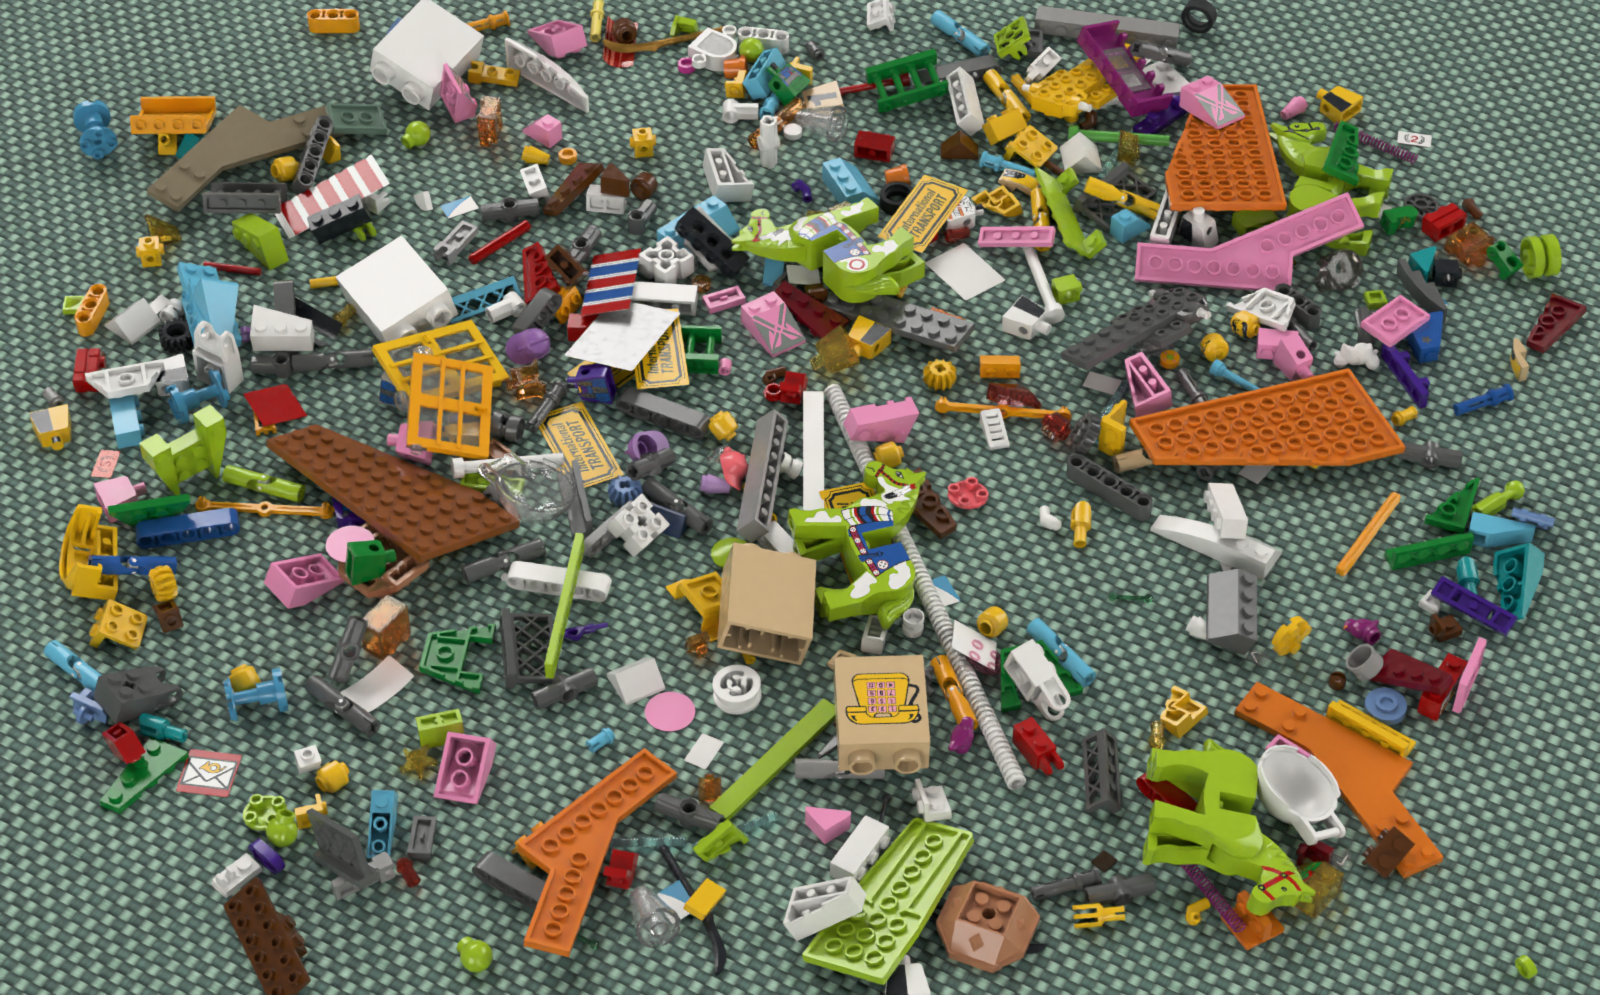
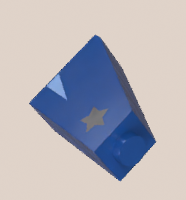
M1442 311L1428 313L1430 314V320L1405 337L1418 363L1431 362L1438 359L1443 322Z

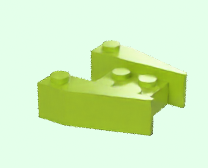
M211 404L193 414L194 430L167 444L158 434H155L139 443L142 458L174 495H181L179 483L206 468L215 478L219 477L227 431L224 418Z

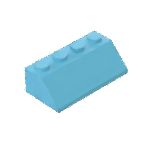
M713 195L695 206L696 209L700 206L729 237L740 230L727 204ZM684 214L657 230V242L668 236L678 243L679 250L685 248L689 251L683 245L685 238L680 237L674 229L678 220Z

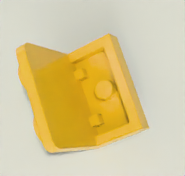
M1029 125L1024 131H1020L1016 135L1014 141H1010L1004 148L1006 153L1003 158L1006 161H1010L1016 154H1019L1035 168H1040L1056 152L1058 147L1033 126Z
M1124 399L1119 404L1116 403L1111 412L1101 418L1099 424L1101 428L1098 437V450L1111 457L1124 451L1127 428L1124 426L1127 401Z
M108 599L102 608L99 607L94 615L96 624L94 623L90 629L89 636L92 637L89 645L98 648L106 637L136 650L140 646L148 617L139 611Z

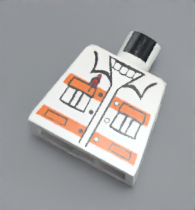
M964 196L942 225L946 235L973 228L975 226V216L984 214L982 204L972 205L969 198Z

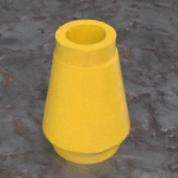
M531 145L529 147L525 146L521 160L529 164L548 165L550 154Z

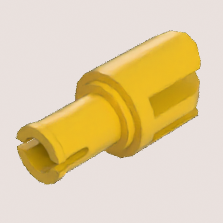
M1086 501L1078 502L1071 511L1070 528L1074 531L1073 545L1077 548H1084L1087 545L1086 536L1087 532L1091 529V506Z
M1100 903L1072 905V910L1094 908V913L1074 914L1073 919L1095 918V922L1074 924V929L1102 927L1106 921H1125V914H1115L1117 912H1125L1123 905L1104 908Z

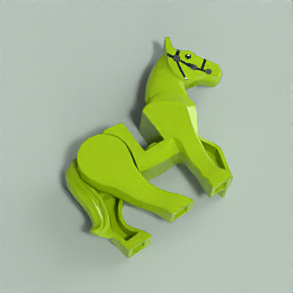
M1275 122L1270 124V127L1275 132L1269 133L1270 139L1278 145L1279 152L1286 164L1299 176L1293 190L1290 192L1286 217L1335 198L1352 189L1361 188L1369 192L1368 196L1351 198L1359 216L1378 218L1383 200L1387 199L1394 169L1384 168L1376 170L1358 164L1359 171L1357 176L1359 177V182L1356 186L1321 171L1330 147H1316L1313 145L1324 141L1326 138L1327 130L1323 123H1293L1287 127ZM1373 230L1351 233L1324 245L1346 253L1366 257L1371 244Z

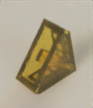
M149 214L144 216L148 237L158 236L159 242L164 245L179 242L182 239L176 226Z

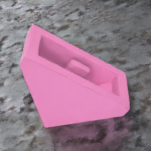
M806 806L805 824L826 844L850 829L851 811Z

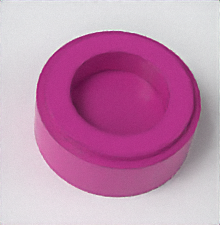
M684 57L678 61L679 72L690 74L695 71L696 68L692 66V58Z

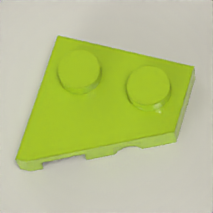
M727 819L718 824L715 830L708 836L700 839L698 844L693 847V850L701 859L708 862L721 854L731 851L730 845L739 841L745 844L750 840Z

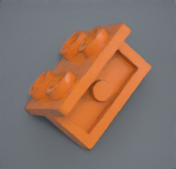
M1246 890L1238 893L1236 905L1233 908V911L1246 924L1245 929L1241 932H1234L1225 919H1223V916L1220 918L1244 949L1249 950L1282 934L1284 927L1271 911L1263 916L1251 913L1246 906L1250 897ZM1242 925L1240 928L1235 929V930L1238 931V930L1242 929V928L1244 927V925Z

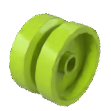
M1553 233L1540 235L1539 238L1537 236H1529L1522 239L1520 261L1524 265L1522 270L1528 279L1538 278L1542 275L1546 277L1559 274L1562 265L1561 248L1557 237Z

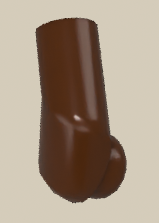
M785 366L767 370L762 377L763 384L767 386L774 383L778 377L785 376Z

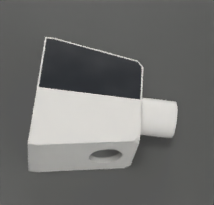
M1195 207L1182 217L1179 235L1196 247L1212 248L1219 242L1216 221L1205 213L1203 207Z
M1023 295L1002 316L1001 331L1028 340L1032 339L1038 332L1047 336L1052 329V325L1046 322V310Z
M183 354L163 359L164 369L153 385L157 386L158 395L170 396V393L166 394L165 387L173 384L177 386L180 392L190 389Z
M905 955L887 980L885 995H931L922 965L920 963H911L910 956Z

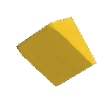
M329 136L322 156L328 164L341 160L340 145L332 136Z

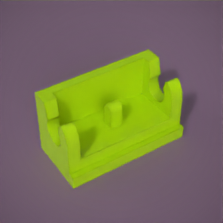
M459 709L415 717L422 750L445 745L447 732L464 734L463 721Z

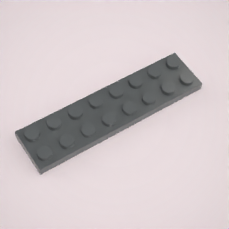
M832 291L827 299L822 302V304L855 322L860 315L891 328L893 334L951 352H956L975 330V323L884 295H877L875 298L862 303H849L841 300Z

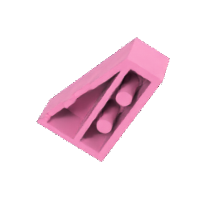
M1140 352L1125 359L1126 377L1135 416L1140 417L1172 407L1170 388L1144 353Z
M906 397L905 401L894 403L891 400L887 401L886 405L881 406L871 404L850 408L843 425L851 440L904 443L919 415V411L912 397Z

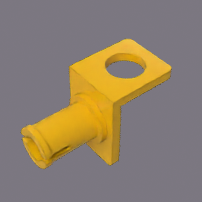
M158 134V154L176 155L177 135L181 134Z

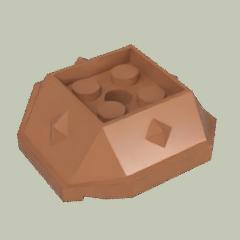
M367 522L361 526L369 530L375 540L381 542L384 550L394 549L397 558L395 562L386 563L385 573L382 577L352 586L367 598L377 597L386 600L403 587L409 586L411 581L429 568L430 559L420 563ZM339 561V577L351 585L345 573V562Z
M973 880L967 884L952 887L936 921V929L950 959L994 973L1002 969L1003 966L1024 958L1040 922V915L1026 896L1008 891L1002 886H994Z

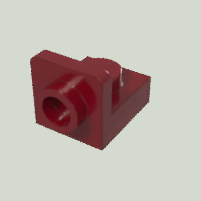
M1320 841L1315 845H1307L1301 842L1296 850V855L1298 856L1297 865L1301 866L1305 859L1308 858L1315 862V864L1322 862L1320 865L1328 868L1332 861L1334 848Z

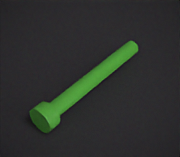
M1070 125L1068 140L1080 132L1094 142L1169 146L1170 135L1079 129V125Z

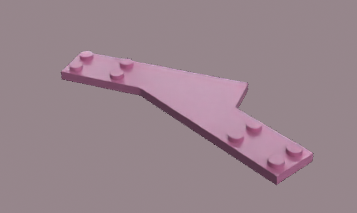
M1347 192L1213 248L1138 242L1134 282L1249 291L1267 288L1275 291V287L1278 284L1284 283L1291 286L1293 257L1363 229L1364 224Z

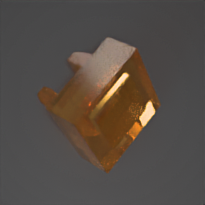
M704 631L688 637L684 645L687 653L695 651L698 659L706 657L708 652L706 646H708L710 640L708 632Z
M705 774V778H698L699 801H716L721 796V777L714 778V774Z

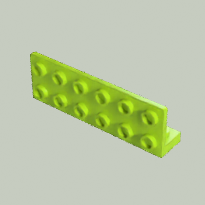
M1036 167L1034 169L1037 175L1036 180L1042 187L1041 192L1047 199L1048 207L1052 210V217L1058 224L1057 229L1064 238L1062 240L1068 248L1075 249L1080 256L1084 255L1092 259L1107 243L1102 232L1097 229L1086 239L1066 196L1079 183L1075 171L1068 167L1055 179Z

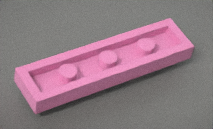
M1054 226L981 227L978 245L980 247H1053L1056 229Z

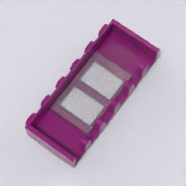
M1119 20L1082 27L1076 41L1102 73L1131 117L1146 115L1151 111L1155 113L1168 109L1174 95L1172 93L1162 95L1165 89L1163 83L1157 84L1154 87L1152 82L1155 78V72L1153 70L1148 71L1146 74L1143 72L1146 59L1139 58L1136 62L1130 51L1131 46L1128 49L1125 47V42L1128 38L1127 33H1120L1119 36L1115 33L1120 23Z

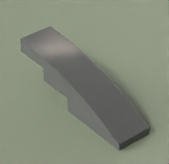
M1406 258L1398 260L1397 275L1406 290L1428 313L1442 311V323H1445L1447 307L1435 283H1426L1420 270L1412 272Z

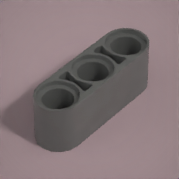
M1278 284L1275 287L1276 292L1295 299L1296 304L1291 317H1295L1298 324L1308 330H1315L1319 327L1322 313L1319 305L1288 284Z
M548 288L540 289L514 322L512 327L513 333L517 334L530 328L543 330L562 304L561 295Z

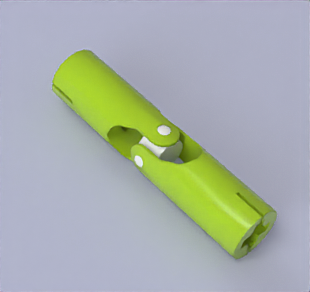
M227 465L222 475V480L225 483L298 503L303 500L306 488L303 484L233 465Z

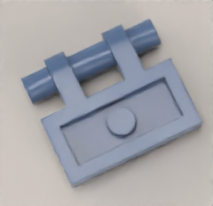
M1514 507L1511 514L1515 521L1535 523L1536 528L1548 530V527L1553 528L1555 518L1542 513L1530 512L1523 508Z

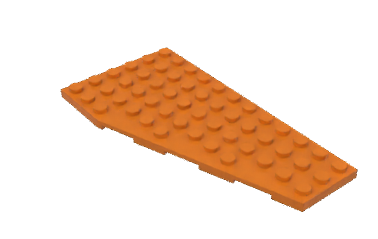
M1222 84L1243 111L1245 118L1216 129L1193 114H1189L1183 134L1174 150L1168 170L1165 172V184L1170 209L1178 212L1193 210L1195 207H1203L1204 210L1217 212L1222 210H1286L1287 203L1257 84Z
M1349 368L1135 417L1129 421V426L1154 465L1351 466L1404 453L1406 447Z

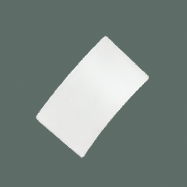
M388 655L374 670L357 683L341 691L340 694L348 697L367 712H370L399 692L414 675Z

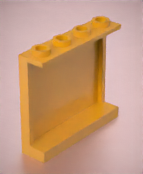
M215 96L141 97L140 113L138 115H130L131 134H206L217 114Z

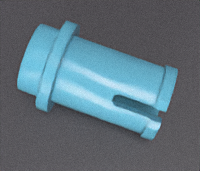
M603 728L599 734L587 740L586 745H590L588 749L595 753L604 745L612 744L615 735L610 728Z

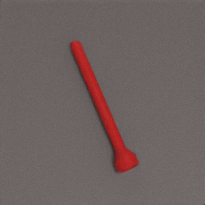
M909 74L899 75L903 87L910 86ZM892 78L882 80L884 87L895 85ZM863 83L841 87L839 90L840 94L844 95L876 89L875 83Z

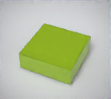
M1383 290L1365 291L1363 294L1368 310L1380 309L1388 303Z

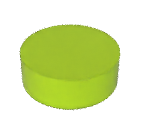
M1521 955L1515 960L1516 969L1524 978L1531 979L1537 975V968L1528 956Z

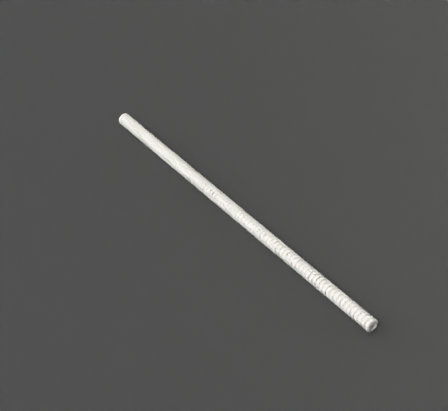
M832 384L825 389L824 395L864 478L865 466L869 462L875 461L866 441L850 439L843 425L850 406L840 385ZM905 525L892 538L893 543H902L915 568V590L940 640L942 648L950 660L962 686L963 693L970 703L1007 787L1011 790L1019 789L1026 783V778L968 656L952 648L954 626Z

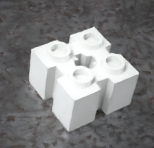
M667 236L656 243L655 249L649 247L639 254V269L649 279L655 278V283L676 284L677 278L684 279L694 273V255L685 248L679 250L678 243Z
M643 494L638 496L606 525V528L616 539L619 536L624 539L625 543L623 546L633 557L670 525L659 512L655 515L650 510L653 505Z

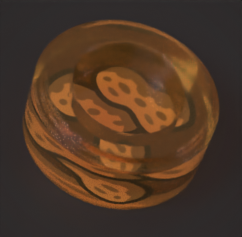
M697 275L693 277L692 285H697L698 293H705L711 288V279L706 275Z

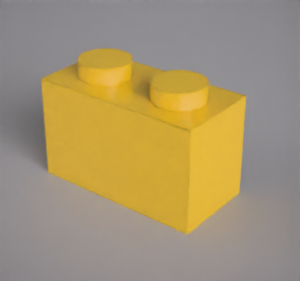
M1008 108L1001 112V116L997 117L995 114L986 119L987 123L982 125V128L991 146L1018 134L1020 131H1024L1028 127L1019 108L1014 110Z

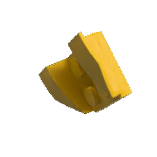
M712 572L693 579H682L665 586L675 600L686 596L703 617L700 630L710 642L716 641L718 639L722 586L720 575L717 572Z

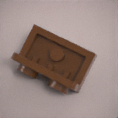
M1395 826L1389 831L1385 828L1377 837L1379 840L1375 847L1370 845L1362 854L1365 859L1361 863L1364 866L1367 864L1384 880L1415 845Z

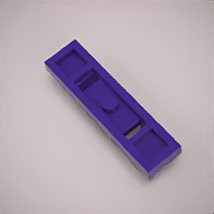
M1174 95L1168 109L1155 113L1153 111L1149 112L1144 120L1133 126V133L1157 134L1187 114L1188 111L1179 106L1180 95Z
M1383 343L1381 358L1419 409L1426 407L1430 385L1428 378H1418L1408 365L1411 356L1407 351L1399 352L1394 345L1388 347Z
M1444 576L1440 578L1431 592L1432 597L1504 636L1508 635L1518 620L1514 614ZM1492 611L1491 619L1488 620L1487 617Z

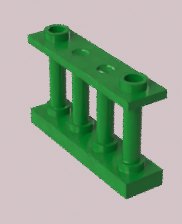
M935 48L865 68L867 84L875 83L881 98L877 100L879 113L889 112L895 108L933 97H941L949 93L948 80L940 82L934 65H937ZM927 68L933 84L923 87L917 70ZM910 73L916 89L905 92L899 75ZM892 78L898 94L888 97L882 80Z
M681 325L683 342H687L685 353L687 372L719 374V354H714L715 343H722V326ZM695 342L707 343L706 354L694 353Z

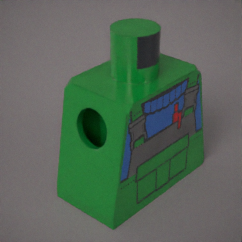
M773 62L766 69L773 76L768 83V87L785 107L811 82L809 78L788 63L780 69Z

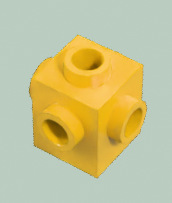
M651 127L632 129L633 137H629L630 148L634 149L635 158L654 156L653 146H656V135H652Z
M158 236L139 238V246H136L137 258L141 257L143 268L162 266V255H165L164 244L159 242Z

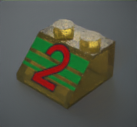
M1327 862L1303 863L1297 869L1303 882L1315 890L1316 894L1311 896L1313 899L1312 903L1299 901L1295 907L1314 919L1322 913L1341 891L1345 874Z

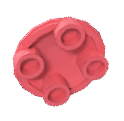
M968 477L964 481L952 483L948 486V499L959 508H979L988 500L989 493L986 487L978 483V479L975 477Z

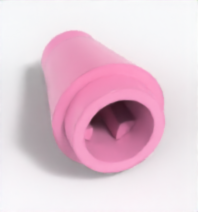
M1302 96L1293 97L1283 110L1280 111V115L1284 120H1288L1305 112L1308 104Z

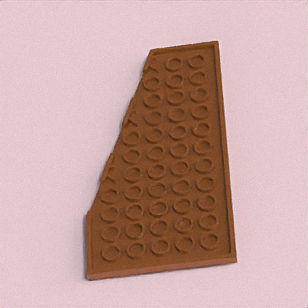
M310 425L300 430H294L290 433L267 439V448L420 563L519 528L520 520L481 492L460 485V483L320 425Z

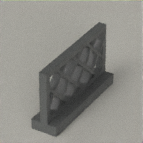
M1122 162L1101 179V181L1109 183L1117 189L1135 190L1136 195H1139L1138 190H1144L1148 195L1139 196L1149 200L1157 193V191L1128 170L1129 165L1126 162ZM1129 178L1134 184H1125L1124 180ZM1084 192L1076 199L1073 211L1078 215L1081 213L1085 214L1109 233L1110 225L1103 221V218L1111 219V216L1116 214L1115 209L1125 208L1118 206L1114 201L1101 203L1100 198ZM1127 195V199L1133 200L1130 195ZM1126 201L1123 205L1131 206L1132 204H1127ZM1088 208H1098V212H1092ZM1102 208H1111L1112 213H1102Z
M501 608L499 626L505 687L514 688L515 683L551 684L553 679L546 678L541 673L545 669V660L539 655L548 651L553 630L552 614L510 613V608ZM514 621H523L526 625L520 628ZM547 621L548 625L542 628L536 622ZM532 627L538 633L532 636L526 630ZM522 635L528 641L522 644L516 639ZM542 635L549 639V642L545 645L537 640ZM532 643L540 648L535 653L527 648ZM524 652L530 657L524 661L518 655ZM535 660L542 666L536 670L529 664ZM558 664L556 668L555 677L559 675ZM525 668L532 674L530 676H520V671Z
M313 808L306 811L319 850L313 853L316 862L359 889H363L380 879L378 870L367 864L357 834Z

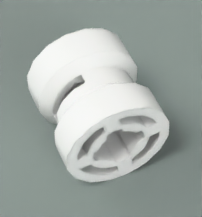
M172 298L166 307L162 309L159 315L165 324H167V320L171 322L173 318L179 320L185 314L182 301Z
M783 452L780 473L784 472L788 477L796 479L803 467V461L797 458L793 459L791 455Z
M910 608L904 612L902 632L905 636L917 638L922 635L924 613L920 609Z

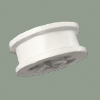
M730 665L721 669L714 676L712 683L713 698L720 710L735 715L745 714L755 709L760 703L762 696L761 680L758 673L752 668L745 665Z

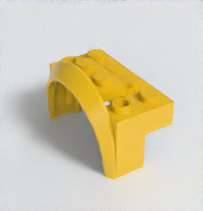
M78 504L68 523L62 542L59 559L60 578L67 589L71 590V596L101 600L111 599L114 601L118 591V575L101 574L102 564L98 563L97 566L88 565V558L92 554L118 556L117 527L98 525L102 514V507ZM75 547H77V548H79V549H85V548H86V549H89L90 551L77 550V549H74V548H75Z

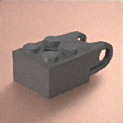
M152 666L98 676L93 697L117 724L118 722L139 719L142 713L154 715L155 711L177 703L183 691L178 685L162 683L165 680L166 671L161 666ZM176 692V694L172 698L168 699L171 693Z

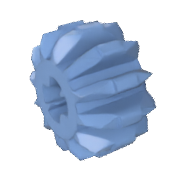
M618 475V478L612 479L608 485L610 502L614 503L615 507H618L620 505L623 506L630 500L634 501L643 494L641 482L639 480L632 481L627 475L625 477Z

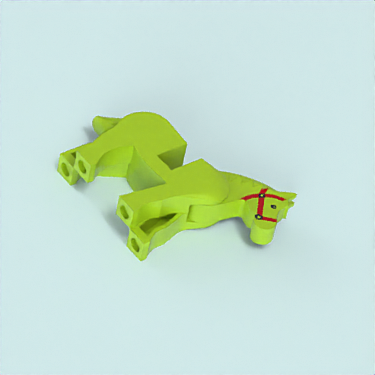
M1212 739L1205 740L1203 751L1193 749L1171 751L1152 748L1147 761L1146 779L1155 782L1167 780L1197 799L1198 802L1193 812L1158 800L1154 801L1149 814V832L1143 845L1142 864H1199L1224 875H1238L1253 880L1257 885L1252 889L1246 906L1251 913L1259 916L1266 915L1278 906L1294 907L1299 901L1312 903L1313 899L1311 896H1315V890L1303 882L1297 868L1282 849L1261 833L1256 816L1250 815L1256 800L1258 773L1256 764L1248 756L1234 750L1224 749Z

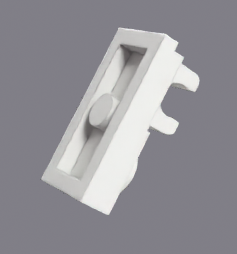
M246 853L230 866H227L223 872L218 873L212 879L211 885L227 898L261 873L262 868Z

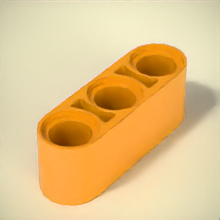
M312 9L307 12L308 27L312 33H355L360 30L359 13L355 9Z
M94 284L89 288L75 314V323L80 336L87 337L94 334L110 304L107 288L103 284Z

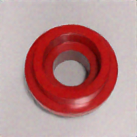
M768 384L764 389V398L771 402L781 400L782 394L779 390V384Z

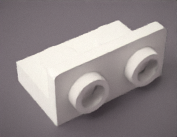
M874 0L867 3V27L870 31L881 28L884 25H887L890 32L894 31V23H896L894 12H896L893 2L889 0Z
M920 778L915 779L912 797L916 801L918 814H922L924 821L952 819L951 809L943 787L929 786L928 788H923Z

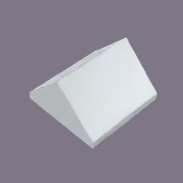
M1077 133L1060 146L1064 171L1070 167L1076 174L1102 172L1097 145L1082 133Z
M142 298L106 323L105 327L133 345L161 324V320L147 301Z
M645 657L606 673L607 678L626 706L665 690L655 658Z

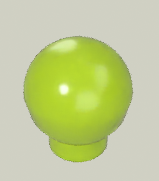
M753 37L744 39L739 46L740 56H746L749 63L756 62L762 51H764L761 41Z
M422 121L409 123L405 129V135L400 138L402 144L407 149L426 144L431 136L430 128Z
M280 809L277 811L276 817L269 822L266 828V837L272 845L284 848L290 846L296 840L298 830L294 822V812Z
M469 936L462 938L458 942L456 949L460 953V960L465 969L478 973L486 970L491 965L493 952L486 942L473 940Z

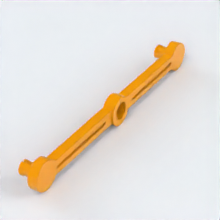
M943 396L935 403V409L939 413L955 411L980 414L983 410L999 408L1003 419L1009 416L1054 419L1061 423H1067L1071 420V412L1066 406L1065 409L1062 406L1060 410L1053 411L1009 407L1007 404H999L998 406L949 402L946 397L943 399Z
M200 496L195 503L197 512L234 508L237 512L258 513L262 517H268L271 514L320 516L323 519H330L335 514L334 507L329 505L328 502L327 504L326 502L322 503L321 507L273 505L267 501L259 504L210 502L204 496L203 498Z

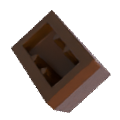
M959 130L941 143V159L978 160V144Z
M613 163L608 164L601 175V193L629 197L630 180Z

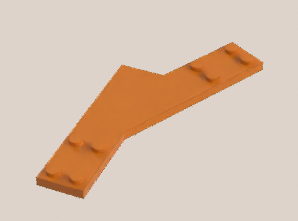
M1259 682L1255 683L1236 707L1234 715L1274 736L1281 735L1320 760L1336 779L1342 799L1376 843L1379 842L1377 839L1378 835L1385 828L1389 831L1393 826L1415 843L1413 848L1395 867L1403 878L1443 861L1444 856L1394 794V791L1412 768V761Z
M642 749L518 843V851L549 874L524 938L523 946L565 957L570 956L617 824L677 778L675 770L647 749Z

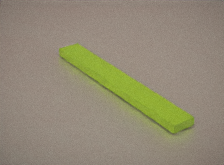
M575 533L544 663L546 678L553 679L555 677L585 549L583 533Z
M823 698L711 804L709 810L724 815V821L730 820L836 719L835 705Z

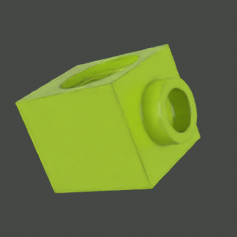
M1074 274L1052 279L1051 291L1056 303L1064 305L1080 301V293L1083 288L1081 282L1076 279Z

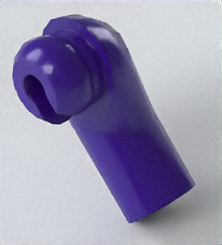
M800 179L795 180L791 184L794 192L800 190L803 201L805 203L811 202V188Z

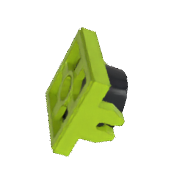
M1023 16L993 35L997 53L1001 59L1008 54L1018 60L1021 59L1020 56L1023 54L1025 56L1028 55L1027 51L1032 45V39L1027 21Z

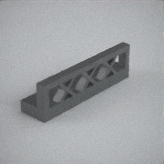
M578 459L571 460L572 472L558 474L572 540L575 538V533H583L584 538L593 533L591 513Z
M1103 728L1082 739L1086 810L1090 813L1104 806L1113 813L1122 810L1117 738ZM1097 740L1093 750H1090V743ZM1097 756L1098 761L1094 768H1092L1091 764ZM1098 774L1099 779L1095 786H1093L1092 782ZM1100 792L1101 799L1093 803L1097 793Z

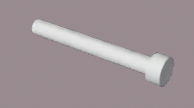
M1023 247V252L1045 305L1046 321L1051 324L1059 323L1065 316L1062 305L1055 301L1035 248Z
M563 453L463 461L462 457L451 459L453 479L464 478L467 473L564 465Z

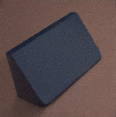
M650 502L653 505L650 510L655 515L659 512L670 524L661 533L680 539L686 531V515Z

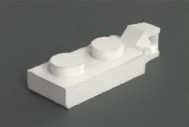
M1048 47L1027 68L1026 72L1028 75L1024 81L1027 84H1031L1034 80L1039 82L1062 58Z

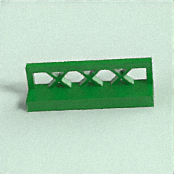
M1472 532L1461 533L1386 549L1384 556L1392 570L1470 554L1474 535Z

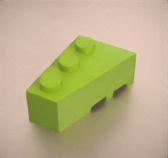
M248 213L231 222L234 237L269 271L289 261L277 226L253 213Z

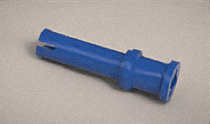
M1506 383L1501 388L1489 389L1486 394L1453 404V411L1456 416H1460L1488 405L1495 407L1500 402L1512 401L1514 399V392L1511 386Z

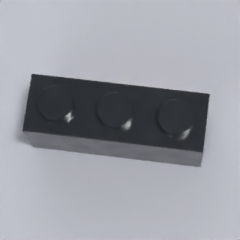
M359 194L307 217L310 230L319 244L372 221L368 208Z

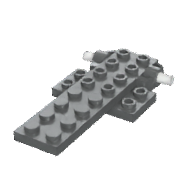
M1183 287L1169 290L1160 288L1156 291L1152 289L1148 293V296L1152 298L1148 301V304L1134 306L1132 310L1118 315L1117 318L1110 321V326L1100 329L1092 336L1085 337L1081 342L1071 345L1068 349L1060 352L1061 358L1064 361L1088 370L1141 340L1163 349L1192 333L1191 325L1202 319H1210L1211 312L1208 308L1207 297Z

